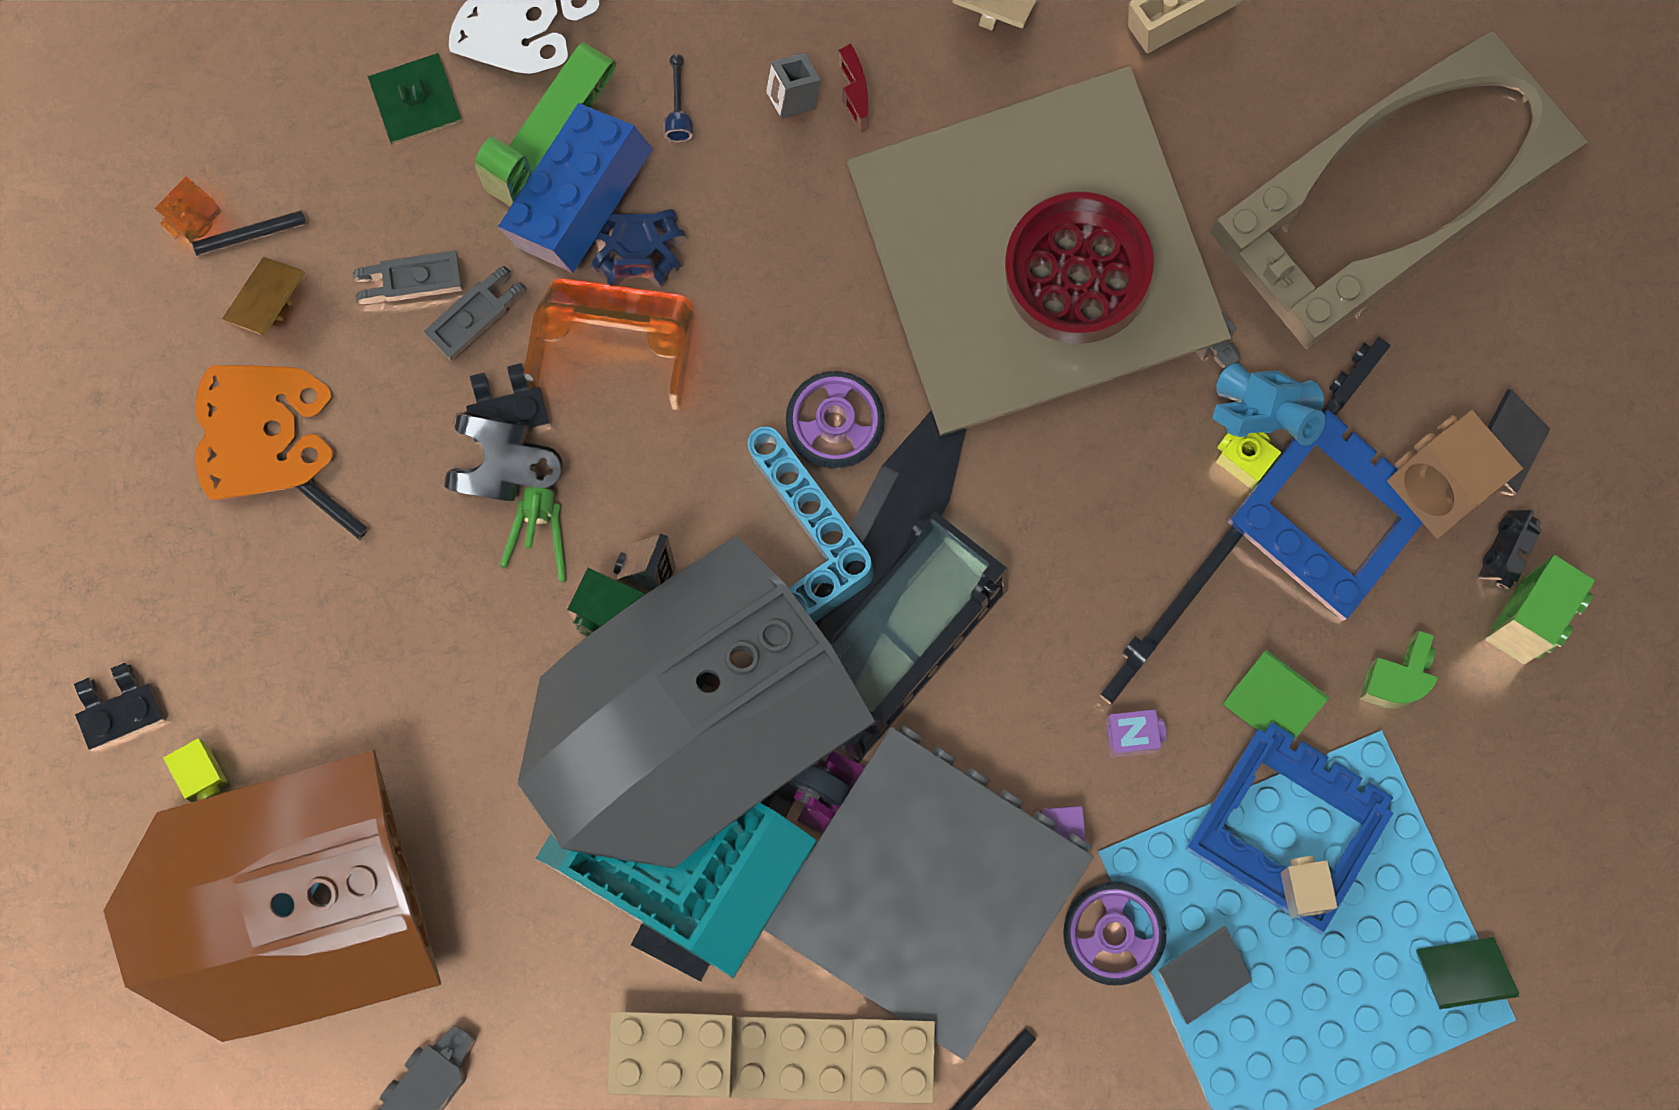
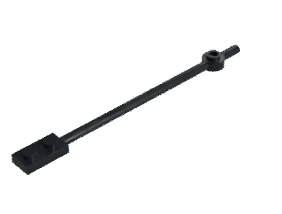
M1380 337L1375 340L1371 347L1364 342L1351 359L1356 366L1349 375L1342 371L1328 389L1334 394L1321 411L1324 412L1329 409L1337 416L1391 345ZM1233 526L1228 529L1143 640L1135 636L1123 651L1122 655L1127 660L1100 694L1104 701L1111 705L1114 703L1243 537Z

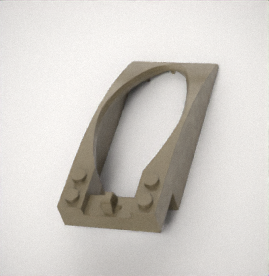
M1491 31L1423 72L1300 157L1218 218L1211 235L1303 347L1308 350L1353 315L1359 318L1585 147L1588 141L1495 32ZM1478 86H1501L1517 90L1524 95L1522 97L1524 101H1529L1532 118L1528 134L1515 158L1497 182L1476 203L1437 231L1399 249L1351 262L1317 289L1273 237L1272 234L1280 228L1285 232L1289 230L1311 189L1334 159L1405 106L1436 94Z

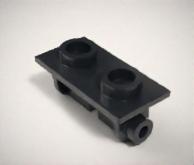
M1508 511L1499 524V532L1491 549L1483 558V566L1477 578L1497 580L1496 585L1508 591L1512 585H1517L1527 561L1516 554L1519 550L1525 555H1530L1542 531L1539 527L1541 521L1532 517L1534 511Z

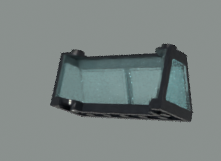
M936 511L928 519L923 517L914 525L909 534L913 538L910 549L828 641L875 720L872 726L840 747L858 763L1008 591L1007 567Z

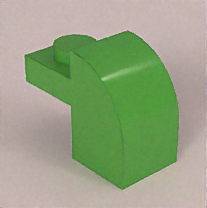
M1418 631L1411 636L1402 665L1379 657L1372 661L1359 699L1384 708L1398 709L1407 707L1427 695L1434 687L1438 678L1423 672L1424 669H1430L1435 657L1436 648L1431 647L1434 635Z

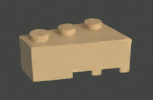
M1131 0L1128 11V27L1148 54L1242 3V0Z

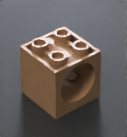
M1473 410L1460 419L1453 414L1437 428L1440 435L1437 436L1435 432H1430L1413 446L1418 453L1415 454L1410 450L1394 464L1398 471L1387 480L1436 539L1444 535L1523 469Z

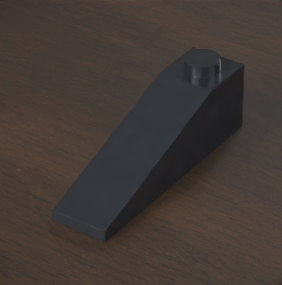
M660 533L631 543L627 553L621 552L617 558L613 573L618 575L616 580L647 594L671 578L676 566L668 536Z

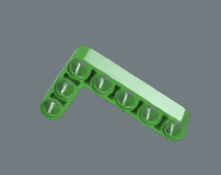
M582 42L572 53L510 145L508 146L491 136L481 146L475 159V167L483 189L511 207L577 104L580 103L591 108L612 77L616 68V61L587 43Z

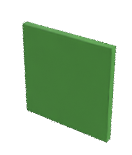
M1265 650L1223 702V705L1256 730L1260 729L1265 732L1272 721L1295 735V740L1327 702L1329 697L1268 650Z

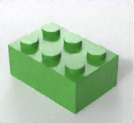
M1554 554L1522 578L1485 640L1522 664H1526L1534 658L1540 660L1546 652L1550 654L1556 646L1561 647L1573 631V627L1569 625L1570 621L1576 613L1581 615L1594 596L1589 590L1595 580Z

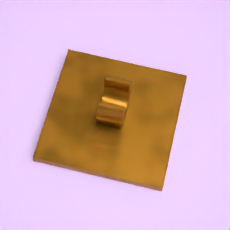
M262 257L222 319L227 323L265 336L274 320H284V318L278 315L283 306H293L289 297L305 272L290 265Z

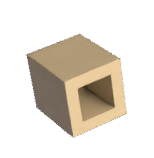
M1314 856L1290 860L1291 866L1280 872L1290 919L1329 913L1338 908L1327 860L1315 862Z

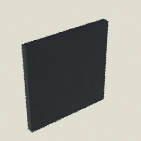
M1507 389L1488 425V429L1523 468L1505 484L1512 493L1517 494L1550 428L1513 390Z

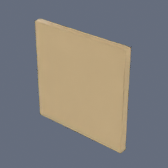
M1037 0L952 1L956 5L981 13L979 26L992 31L998 20L1023 28Z

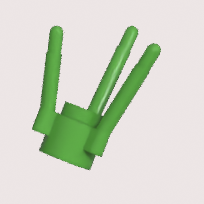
M537 487L524 489L523 501H518L517 514L500 566L502 568L507 567L523 520L528 522L525 547L530 549L533 544L536 524H546L548 518H550L558 579L560 582H565V562L559 522L560 505L554 503L555 493L552 490Z

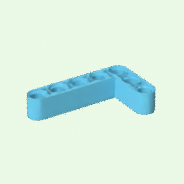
M760 427L755 429L748 439V449L751 457L762 475L826 559L825 563L789 587V590L813 622L816 623L864 589L872 581L874 576L873 564L867 550L781 435L773 428ZM771 442L776 445L775 450L768 455H761L757 452L758 448L764 443ZM786 472L798 474L797 480L792 484L785 485L779 482L780 477ZM809 501H815L821 505L814 514L807 515L801 512L802 506ZM830 531H838L843 534L842 539L836 544L829 545L823 541L824 536ZM852 561H861L866 565L864 570L857 575H851L845 571L846 566ZM821 583H829L834 586L832 593L827 597L820 598L815 596L814 590Z

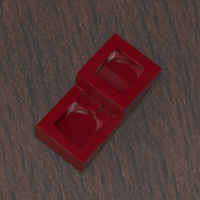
M850 43L838 50V65L850 84L843 88V103L858 129L862 132L867 129L868 90L862 65Z

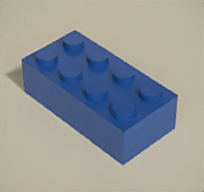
M578 103L498 225L499 229L518 249L574 273L653 148L634 125Z

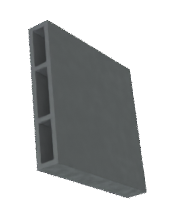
M902 725L900 730L891 727L803 864L764 930L901 1020L935 1021L934 1041L965 1061L1094 856L1087 852L1091 844L1072 832L1065 838L1053 829L1057 823L1037 810L1035 815L1031 816L1020 809L1023 801L1005 789L999 795L986 787L990 780L979 772L969 768L967 773H964L953 766L956 758L936 746L932 752L919 744L923 737L905 725Z

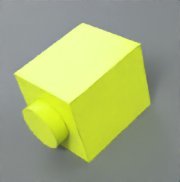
M199 738L163 757L186 800L195 802L221 794L219 788L228 784L208 744Z

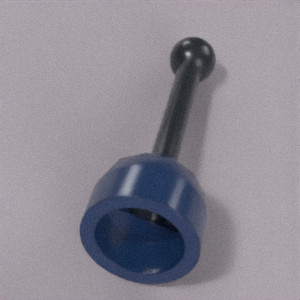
M673 54L669 59V64L673 67L674 111L665 117L663 137L671 142H684L692 139L693 124L689 116L681 111L680 68L684 64V59L680 54Z

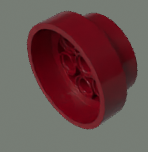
M1068 192L1045 199L1035 205L1021 218L1008 241L1005 256V275L1011 302L1021 318L1031 328L1056 341L1086 344L1104 340L1126 328L1141 312L1149 296L1152 284L1154 255L1146 229L1127 207L1101 194ZM1067 238L1076 245L1072 249L1065 251L1059 249L1055 244L1058 240ZM1104 244L1110 246L1113 253L1109 256L1101 257L1095 254L1093 249L1098 245ZM1043 266L1048 268L1051 274L1046 278L1038 279L1032 276L1030 272L1036 267ZM1080 272L1085 274L1089 280L1085 284L1075 285L1068 278L1073 273ZM1111 279H1121L1127 286L1121 291H1113L1107 287L1106 283ZM1055 300L1062 303L1064 309L1059 313H1049L1044 309V305L1049 301ZM1087 307H1096L1102 312V315L1095 320H1089L1081 312Z

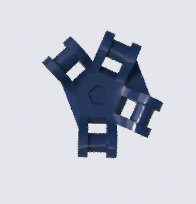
M669 209L655 214L612 213L592 243L593 246L602 249L595 256L590 267L596 273L601 271L607 277V283L612 288L618 286L625 278L648 277L655 285L661 287L666 282L664 277L671 270L676 272L681 267L679 260L668 248L678 246L687 240L684 230L679 229L676 224L678 220L676 211ZM655 227L662 228L664 234L659 235ZM610 228L613 229L611 236L607 235ZM656 251L661 260L653 266L652 260L648 258ZM616 252L622 259H615L612 262L611 259Z

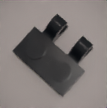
M522 363L507 366L514 392L511 395L492 399L485 372L470 376L477 403L467 405V412L523 422L529 425L527 432L550 427L541 388L529 390ZM474 438V442L476 445L481 444L478 440Z
M126 662L111 668L115 682L122 692V695L105 702L102 701L95 680L86 678L74 683L78 697L86 709L75 714L90 751H95L166 721L152 685L146 684L139 687L132 666H127Z

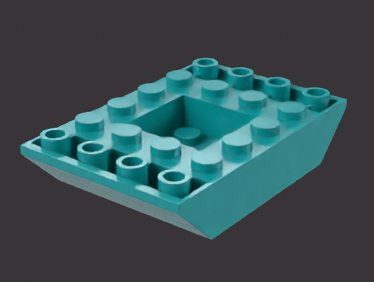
M759 803L677 865L675 869L563 850L552 834L549 835L537 854L536 859L734 979L817 843V840L774 810Z

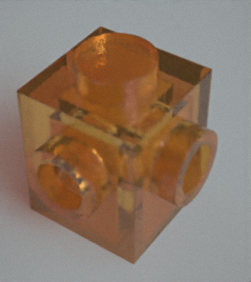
M187 176L154 208L163 219L159 225L175 240L181 235L190 244L196 238L206 235L213 225V220L222 212L216 202Z

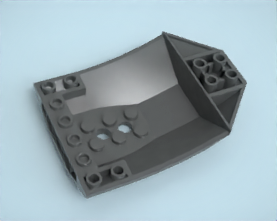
M735 536L624 609L573 647L540 676L519 773L518 786L563 850L675 869L677 865L750 809L806 769L872 726L875 720L831 644L787 585L738 536ZM737 651H745L752 656L753 663L747 668H737L731 663L730 657ZM706 672L715 674L720 680L719 688L711 693L702 692L696 684L697 678Z

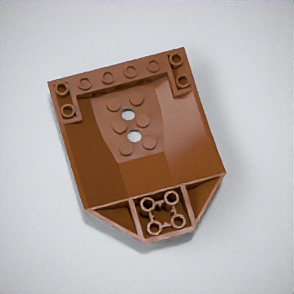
M375 750L156 812L103 910L124 986L221 1042L306 1023L442 984ZM315 883H324L330 888L332 896L327 905L317 904L313 900L311 890ZM278 893H287L294 900V910L289 916H280L273 909L272 902Z

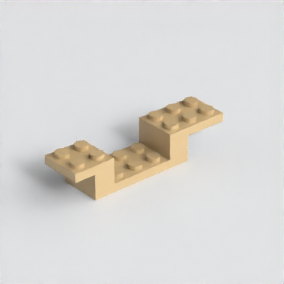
M611 1012L607 1094L933 1104L935 1021L833 1020Z

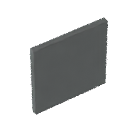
M1225 926L1158 970L1187 1025L1252 981Z

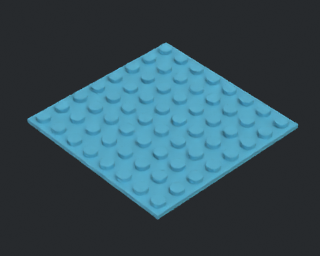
M1382 730L1325 754L1329 757L1323 767L1327 772L1336 761L1363 778L1357 788L1361 793L1370 782L1393 796L1387 808L1393 812V815L1328 927L1322 934L1317 933L1297 919H1290L1289 914L1185 850L1212 803L1098 851L1110 882H1122L1140 888L1157 903L1163 914L1167 932L1166 945L1163 955L1151 971V975L1211 1110H1313L1516 1021L1507 999L1441 1010L1437 1005L1416 955V949L1477 940L1478 936ZM1278 774L1250 786L1237 810L1231 812L1222 828L1286 868L1291 866L1290 860L1300 857L1314 856L1315 862L1327 860L1330 875L1332 876L1333 868L1350 839L1355 837L1362 824L1285 776ZM1130 899L1125 904L1123 911L1134 927L1135 936L1144 940L1153 938V928L1148 914L1138 903ZM1225 926L1252 981L1187 1025L1158 970Z

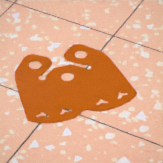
M211 365L200 380L195 401L196 419L205 431L204 437L196 447L195 465L197 477L206 496L213 501L293 488L305 484L323 469L332 459L333 451L315 434L302 436L286 454V460L279 461L277 459V455L284 451L295 436L294 415L281 402H277L276 397L279 394L285 395L286 401L302 416L313 417L320 413L332 397L331 390L326 384L309 372L294 367ZM216 376L220 385L210 390V386L214 383L213 377ZM307 388L313 389L317 393L316 400L310 404L303 403L300 399L301 392ZM208 403L217 407L211 417L208 416L210 408L207 406ZM271 420L277 421L281 427L279 433L274 436H269L264 432V425ZM211 447L217 456L208 462L207 460L210 457L209 448ZM309 447L316 449L318 457L314 462L305 463L301 459V453L304 449ZM210 475L221 479L216 489L214 488V481L210 479Z

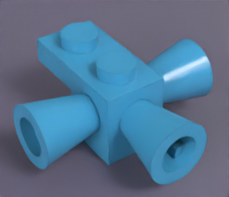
M1233 363L1226 367L1218 378L1216 386L1218 395L1222 398L1236 401L1216 405L1212 417L1213 420L1225 426L1228 433L1238 437H1247L1250 433H1274L1275 430L1285 429L1303 446L1312 444L1321 435L1326 422L1325 414L1321 411L1324 404V396L1320 386L1315 381L1304 380L1299 383L1278 370L1250 374L1239 363Z

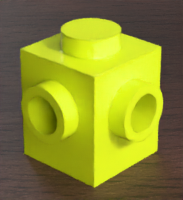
M1264 432L1250 433L1247 437H1238L1228 433L1217 447L1222 453L1216 463L1250 489H1253L1281 452L1270 444L1271 440Z

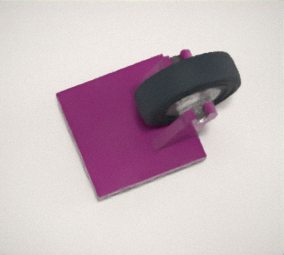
M833 751L829 754L827 760L821 759L789 781L790 785L797 788L793 798L804 806L797 821L823 834L865 769V766Z

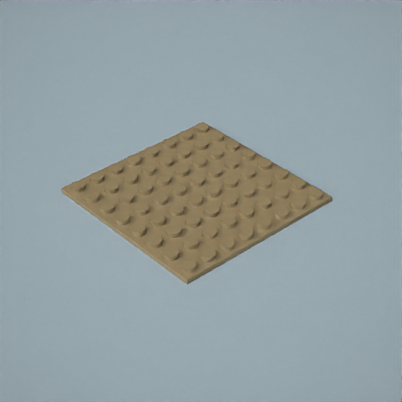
M1131 66L846 160L940 437L1231 340L1225 319ZM1068 192L1101 194L1127 207L1146 229L1154 255V268L1149 296L1138 316L1117 334L1104 340L1086 344L1056 341L1031 328L1014 308L1006 285L1005 256L1008 241L1014 228L1021 218L1035 205L1055 195ZM1064 238L1058 240L1055 245L1059 249L1066 251L1072 249L1076 244L1072 240ZM1104 244L1098 245L1093 249L1094 253L1101 257L1109 256L1113 253L1112 248ZM1043 266L1036 267L1030 272L1032 276L1038 279L1046 278L1051 274L1050 270ZM1080 272L1073 273L1068 278L1075 285L1085 284L1089 280L1085 274ZM1111 279L1106 283L1107 287L1113 291H1121L1127 286L1121 279ZM1053 300L1047 302L1044 305V309L1049 313H1059L1064 309V306L1059 301ZM1087 307L1081 312L1089 320H1095L1102 315V312L1096 307Z

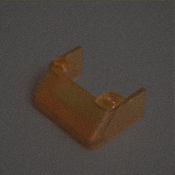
M558 279L547 286L533 316L524 368V376L530 389L538 388L545 342L559 341L566 337L571 330L572 321L648 332V345L656 355L674 359L669 396L672 409L680 410L694 323V311L688 299L675 294L568 279Z

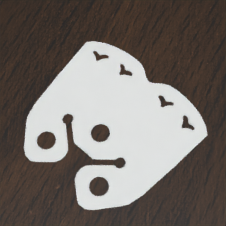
M467 0L460 8L449 35L450 52L518 73L531 74L558 67L568 58L566 40L559 33L543 36L530 42L528 46L521 44L524 38L529 39L548 29L557 14L555 0ZM560 0L563 15L569 20L581 19L594 13L599 7V0H587L586 4L581 8L573 7L571 0ZM477 6L478 16L468 18L470 14H473V10ZM532 7H538L542 11L541 17L536 21H529L526 18L527 11ZM461 30H464V33L466 34V36H468V38L462 40L461 43H458V41L462 38ZM545 45H553L556 49L555 55L550 59H544L540 56V50Z

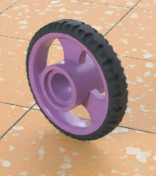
M828 371L810 377V379L804 381L795 390L786 411V429L796 451L810 463L828 469L848 468L865 460L878 446L884 431L885 415L878 394L865 380L848 372ZM824 388L829 398L822 401L818 406L816 419L811 422L800 421L799 414L805 400L813 392ZM854 390L866 401L871 412V426H860L854 422V409L845 399L850 391ZM830 413H840L845 417L846 422L840 427H831L825 422V418ZM820 436L831 443H839L849 439L853 444L854 450L844 454L832 455L818 451L812 447V444Z
M1106 882L1087 889L1073 902L1065 918L1063 937L1070 960L1082 974L1101 984L1119 986L1136 982L1155 968L1163 955L1167 932L1165 920L1159 906L1146 892L1127 883ZM1100 899L1106 907V916L1098 921L1093 937L1087 939L1078 938L1077 927L1081 915L1091 903ZM1130 899L1138 903L1148 914L1153 928V938L1144 940L1136 937L1131 921L1123 916L1124 906ZM1119 922L1124 925L1127 936L1122 944L1114 946L1105 941L1103 931L1107 924ZM1103 950L1112 954L1122 953L1127 950L1134 955L1137 966L1126 971L1110 972L1094 966L1093 960Z

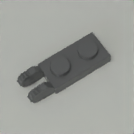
M456 250L381 261L380 265L354 269L353 279L358 282L376 281L383 278L384 287L357 292L356 302L365 305L381 303L385 300L391 302L463 291Z
M501 266L482 283L479 281L423 331L425 336L450 362L507 312V308L512 307L524 295L527 288L522 283L514 284L498 299L491 293L508 279L511 271L506 266Z

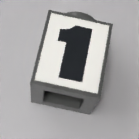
M806 53L771 61L766 93L780 118H786L815 110L821 79Z

